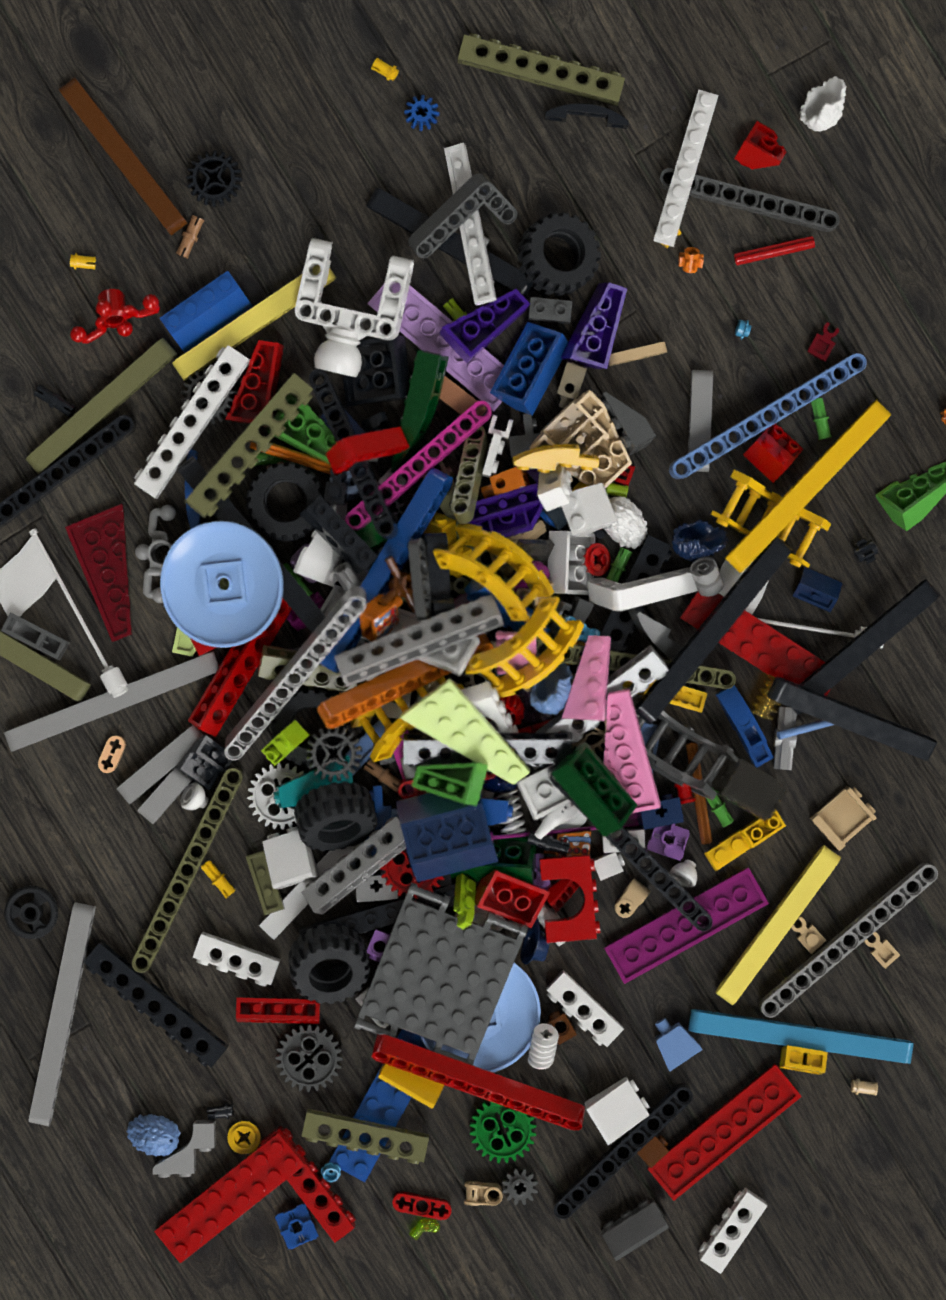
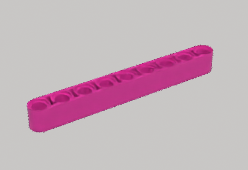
M478 401L474 403L379 486L382 492L386 488L392 489V496L385 499L388 507L491 418L492 409L487 402ZM479 407H487L488 411L485 416L477 415ZM464 420H470L472 426L468 430L461 429V423ZM451 433L455 434V442L447 444L445 437ZM438 447L440 454L435 458L430 457L429 452L431 448ZM423 461L424 468L421 471H415L413 467L415 462ZM407 475L408 482L405 485H399V476ZM363 501L354 507L345 518V522L355 531L363 529L372 521ZM377 506L374 514H380L383 511V506ZM359 515L361 518L360 524L352 526L351 518Z

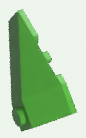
M293 395L286 396L285 399L288 404L294 405L297 403V399ZM301 404L297 409L300 413L292 422L288 420L283 425L286 427L284 432L279 437L276 435L274 437L329 464L325 454L337 443L333 433L321 418L311 410L308 404L306 406ZM278 411L274 419L277 421L282 420L283 413Z
M946 461L929 468L928 472L924 474L909 476L910 479L902 483L894 482L876 494L877 500L891 520L905 531H908L923 520L946 494Z

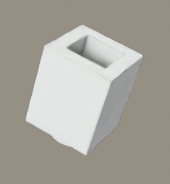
M616 852L607 853L594 859L595 869L600 881L623 872L622 866L625 863L621 853L618 855Z

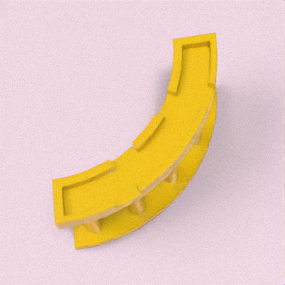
M734 470L731 478L737 481L735 484L737 486L722 515L715 511H712L711 515L717 518L716 523L726 528L730 526L746 536L750 531L745 529L743 525L756 500L760 499V497L768 500V507L763 515L764 517L782 496L767 491L765 486L753 478ZM749 489L748 494L750 496L738 519L734 522L730 519V516L743 491ZM803 508L780 532L778 537L785 542L795 521H798L799 518L809 522V529L796 554L790 553L787 557L790 559V564L798 568L801 565L809 568L810 564L802 558L816 532L820 531L821 528L828 531L831 523L825 518Z
M459 524L456 530L460 538L449 550H433L440 569L460 572L482 584L500 601L512 621H528L530 617L526 611L527 606L536 597H551L554 594V590L543 571H538L531 563L533 559L515 543L495 531L489 533L482 530V527L478 525ZM464 545L475 547L468 556L458 553ZM484 550L498 556L488 568L476 561ZM504 562H507L517 571L507 583L495 574ZM523 578L531 591L520 601L512 589Z
M558 597L540 598L534 613L526 624L503 644L489 651L473 654L468 662L465 673H481L492 683V688L497 689L500 698L514 695L515 691L523 687L528 689L540 682L565 659L563 655L569 647L573 648L582 632L584 624L580 620L566 621L555 610L560 600ZM550 618L560 626L554 640L543 630ZM537 636L548 646L538 657L527 648ZM520 653L530 664L517 671L508 660ZM500 665L508 674L495 676L490 669Z
M445 677L437 680L439 685L447 681ZM462 684L456 685L460 690L465 689ZM424 686L416 689L421 698L428 695ZM402 696L394 700L402 713L409 709ZM381 706L353 719L351 722V728L363 726L374 743V748L370 754L373 762L391 758L395 749L403 740L401 737L407 729L412 731L415 726L401 718L392 724ZM375 713L385 727V733L381 738L370 723Z

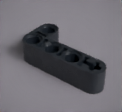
M446 532L424 534L432 617L455 609L454 599L450 596L449 570L440 569L433 553L434 549L448 550Z

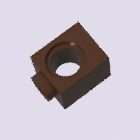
M557 1010L548 1016L549 1019L546 1020V1023L554 1028L558 1021L566 1023V1028L558 1031L559 1045L577 1035L564 1011L559 1012Z
M661 1134L659 1136L656 1135L637 1154L652 1168L669 1152L667 1147L669 1143Z

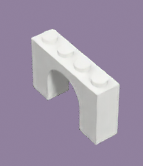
M489 681L461 690L484 717L492 719L490 724L498 733H519L517 726H513L510 713H506L503 700L499 701L500 697L497 689L492 688Z

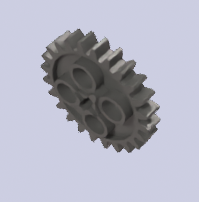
M311 1024L308 1025L307 1029L300 1025V1031L292 1028L293 1035L286 1033L287 1041L283 1039L280 1041L284 1047L277 1048V1051L282 1053L276 1056L277 1060H281L276 1067L283 1068L280 1076L286 1074L285 1082L292 1080V1088L299 1084V1091L303 1089V1086L307 1087L308 1092H310L311 1086H314L315 1090L318 1091L320 1084L326 1088V1080L333 1083L331 1075L338 1076L339 1074L335 1068L341 1069L342 1067L340 1063H337V1061L343 1060V1056L337 1055L342 1051V1048L335 1047L339 1040L332 1041L334 1034L332 1033L327 1036V1028L322 1032L319 1031L320 1025H317L315 1030L312 1029ZM308 1038L313 1039L315 1046L307 1048L304 1045V1040ZM319 1045H323V1048L313 1056V1062L308 1060L299 1071H296V1068L304 1062L305 1054L309 1056ZM291 1053L299 1054L300 1061L292 1062L289 1055ZM321 1053H326L330 1060L323 1063L319 1060L318 1056ZM312 1068L315 1075L312 1077L305 1076L304 1069Z

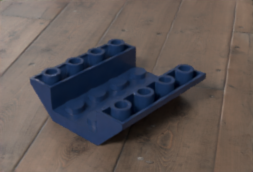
M430 792L396 801L403 838L417 882L498 862L482 804L481 793L477 806L464 804Z

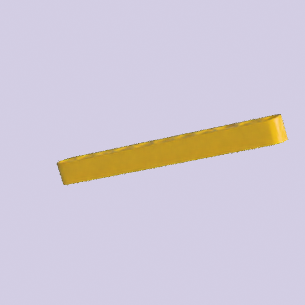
M875 400L735 546L725 559L739 573L744 571L891 416V413L878 400Z

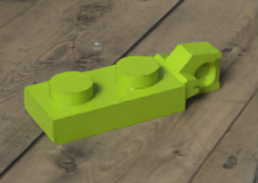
M464 874L456 877L453 909L458 913L457 926L462 930L472 925L476 895V882Z

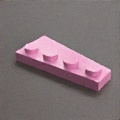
M588 636L562 715L563 719L605 721L611 637Z

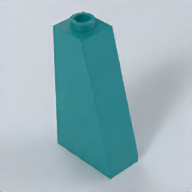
M343 755L345 760L349 763V755ZM333 761L325 768L337 771L344 767L338 762ZM318 768L312 769L276 786V792H273L274 802L279 805V808L296 806L304 794H308L310 790L317 789L321 785L325 784L326 786L333 782H348L351 784L353 782L352 773L349 770L347 771L349 774L347 779L341 774V781L339 782L335 775L333 776V781L329 782V775L326 774V777L322 780L321 775L323 772L320 771L315 775L314 771Z

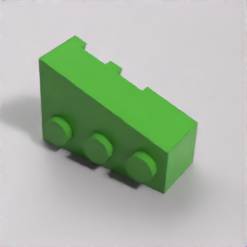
M471 763L417 766L412 787L464 804L477 806L488 765Z

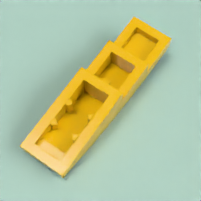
M656 679L649 684L648 689H646V690H645L644 692H642V693L638 692L637 694L644 696L645 693H646V692L650 689V687L654 684V682L656 681ZM625 681L622 686L630 687L633 682ZM683 686L669 704L702 713L708 693Z

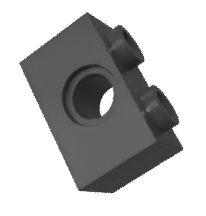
M531 297L528 321L569 325L572 301Z

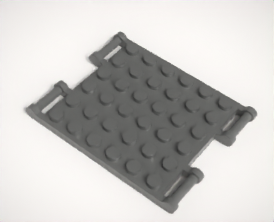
M411 882L360 1008L354 1028L357 1030L363 1029L377 1035L385 1034L394 1038L398 1028L436 1041L433 1048L434 1052L473 1065L519 948L527 933L528 926L523 924L521 926L496 917L492 912H488L483 926L472 922L471 926L462 930L457 926V916L445 912L451 897L435 894L419 888L417 884ZM415 894L430 901L436 902L440 904V906L437 909L435 907L413 900L412 897ZM492 924L517 933V936L514 938L490 929V926ZM365 1015L392 1026L390 1030L366 1022L364 1021ZM443 1044L468 1053L467 1059L441 1050Z

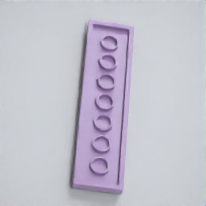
M399 282L392 286L393 293H398L401 289ZM384 285L367 303L377 313ZM409 285L399 332L422 351L448 356L446 372L480 401L487 402L494 412L502 401L491 395L490 391L504 365L485 349L477 354L469 363H466L439 334L441 328L452 323V321Z

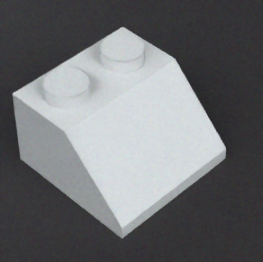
M603 483L572 491L570 502L562 506L573 537L581 538L618 522Z

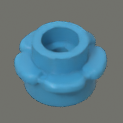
M739 320L736 326L735 335L739 336L741 340L744 336L748 337L752 326L749 325V320Z
M326 1163L321 1168V1175H323L325 1181L335 1182L341 1175V1168L338 1164Z

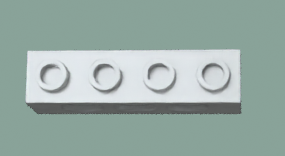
M206 932L201 933L193 958H196V962L206 966L209 963L213 964L219 971L227 973L229 970L235 972V976L245 980L248 977L255 979L256 984L265 987L267 984H272L281 960ZM212 949H220L222 957L214 958L211 954ZM238 955L242 960L241 964H232L231 956ZM253 962L259 963L261 971L253 972L250 964Z
M564 970L546 987L549 992L547 996L554 1003L560 1002L564 1006L562 1010L570 1018L573 1015L579 1020L577 1022L578 1026L585 1032L589 1030L593 1034L592 1039L598 1045L604 1044L608 1047L624 1030L623 1026ZM572 991L574 998L569 1001L563 998L564 992ZM581 1005H587L589 1012L581 1015L578 1013V1008ZM597 1019L604 1021V1026L600 1029L593 1027V1022Z
M744 1188L743 1191H739L733 1199L735 1203L731 1208H727L724 1211L722 1222L719 1226H714L710 1233L711 1238L708 1242H704L698 1251L700 1253V1260L720 1274L768 1206L763 1199L747 1188ZM741 1208L748 1209V1213L744 1217L738 1216V1211ZM730 1225L737 1227L736 1231L732 1234L726 1232L727 1227ZM718 1242L725 1244V1247L720 1251L714 1249Z

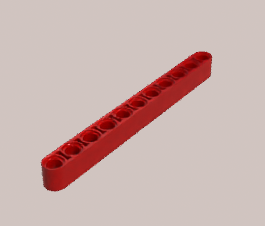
M380 1034L376 1036L372 1058L378 1062L569 1130L577 1131L582 1129L585 1107L579 1103L389 1035Z

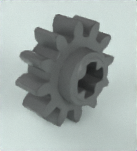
M514 1168L513 1175L507 1172L509 1180H502V1184L507 1186L502 1189V1192L509 1193L507 1201L514 1198V1205H517L519 1200H522V1204L526 1205V1198L533 1201L531 1193H538V1189L533 1187L538 1184V1180H531L534 1176L533 1172L526 1175V1168H523L521 1173L518 1172L517 1168ZM519 1183H523V1187H525V1188H521V1190H517V1186H515V1185H519Z

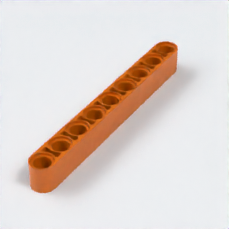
M485 633L475 636L479 638L480 643L474 654L486 652L494 648ZM416 659L324 701L318 706L317 711L327 728H336L452 672Z

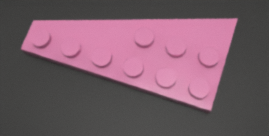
M630 689L610 692L607 699L604 765L637 803L633 813L660 808L659 795Z

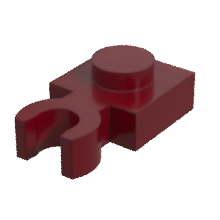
M828 322L823 326V335L817 333L807 350V353L823 362L827 360L835 345L831 338L839 333V328H836L834 333H829L827 328L830 323Z

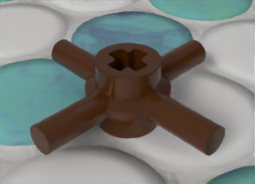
M389 556L385 559V562L393 577L389 580V591L380 598V603L386 605L395 596L405 597L412 613H415L411 572L409 574L400 572L393 557Z

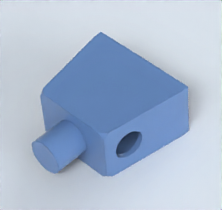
M663 1018L655 1024L661 1033L655 1037V1040L669 1071H672L703 1050L700 1044L679 1022L671 1027L667 1019Z

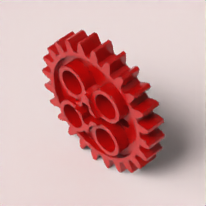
M406 849L399 853L405 856L403 864L397 865L395 856L385 866L380 868V870L386 871L381 877L389 879L385 885H393L391 888L392 892L399 889L398 896L400 897L404 892L407 893L411 884H404L402 881L403 876L407 873L412 875L411 882L417 884V887L433 893V886L440 887L437 882L438 879L445 880L440 876L418 883L412 868H409L411 864Z

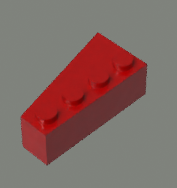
M258 341L248 364L249 367L246 374L242 378L241 386L232 402L233 405L226 416V420L251 424L276 395L284 349L282 344Z

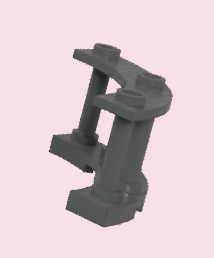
M663 711L657 718L661 722L645 745L651 769L680 786L685 783L693 788L692 792L714 800L717 793L711 788V783L726 759L738 762L739 759L733 754L734 750L727 745L721 746L694 733L693 728L685 724L683 726ZM639 716L638 722L641 729L645 721ZM668 726L680 734L666 758L661 760L653 754V748ZM688 739L691 742L697 743L700 748L686 770L680 771L673 767L672 762ZM707 751L718 755V758L704 779L698 780L693 777L694 771Z

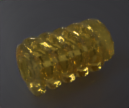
M767 674L771 681L764 680L763 683L767 688L759 689L763 696L756 695L755 698L759 703L753 702L751 705L755 710L750 711L765 720H773L774 718L770 715V712L777 713L774 705L781 706V703L767 696L775 679L774 676Z

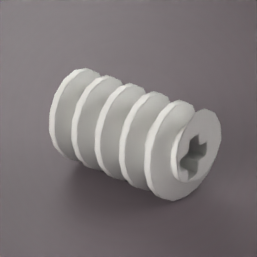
M518 789L498 793V795L493 797L495 799L510 800V805H513V816L509 817V821L499 823L505 825L500 832L514 834L526 831V828L520 827L525 821L518 819L523 816V812L516 811L522 807L521 804L515 803L520 797L513 795Z
M539 1024L533 1030L528 1063L533 1068L546 1069L554 1062L559 1034L552 1025Z

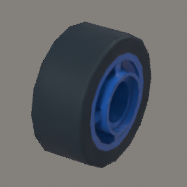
M562 506L547 512L543 508L540 514L542 519L557 531H560L568 524Z

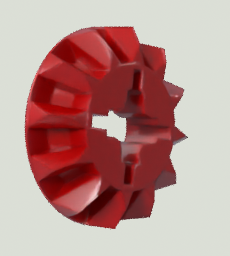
M591 544L585 548L586 554L583 555L585 562L582 565L587 567L586 572L591 573L592 576H602L610 567L609 551L603 544ZM594 556H597L596 561H597L598 563H596V564H594V561H595Z

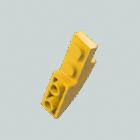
M553 444L532 448L514 456L512 460L517 469L529 470V468H537V471L542 473H550V470L556 471L557 463H560L559 465L562 467L571 468L572 465H577L581 469L592 470L599 467L600 461L596 455L581 454L579 446L574 444Z
M773 809L718 842L719 844L704 854L713 869L717 871L749 849L756 847L786 827L777 810Z

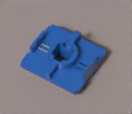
M305 1204L298 1205L275 1216L288 1250L319 1237ZM299 1221L302 1230L295 1232L292 1223Z

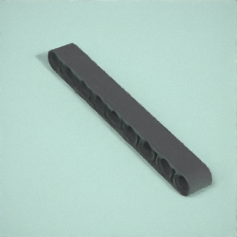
M667 168L661 172L659 177L661 188L669 190L670 184L664 182L663 176L669 174L673 177L675 169ZM699 175L694 176V187L689 193V196L824 232L833 231L840 221L839 215L832 210ZM705 185L712 186L714 193L706 194L703 187ZM726 190L732 191L734 198L731 200L726 199L723 192ZM744 196H751L754 199V204H745ZM771 201L774 204V209H765L764 202ZM784 207H792L794 214L791 216L786 215ZM804 212H812L814 215V220H806L804 218ZM827 216L831 217L834 220V225L827 226L824 223V218Z

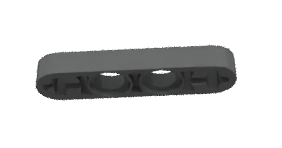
M418 538L409 541L408 549L415 615L419 621L432 618V603L426 546L424 540Z

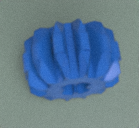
M421 95V101H418L417 97L414 96L413 102L415 104L407 102V107L410 109L404 110V114L409 115L406 118L407 123L413 121L412 129L419 125V131H423V125H426L427 129L430 130L431 125L429 122L437 124V120L434 117H438L440 113L434 111L438 108V104L431 105L433 101L431 97L425 101V96ZM419 109H422L423 112L427 111L425 112V117L417 116Z

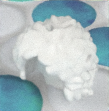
M834 76L829 78L827 82L824 81L823 86L813 87L811 91H808L805 105L801 106L800 120L809 129L821 132L837 124L838 120L842 117V110L844 109V97L846 96L844 80Z
M619 496L609 499L618 522L604 527L603 530L612 537V540L620 543V547L625 546L626 548L632 547L636 549L638 546L643 545L648 534V528L646 527L647 521H644L642 517V511L626 497Z

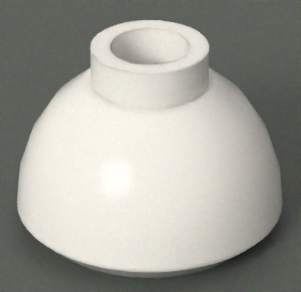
M197 782L189 784L181 796V806L187 810L203 809L208 803V797H206L203 787Z
M687 859L682 863L676 864L669 873L682 886L694 887L696 885L697 871L695 869L696 864L693 861Z

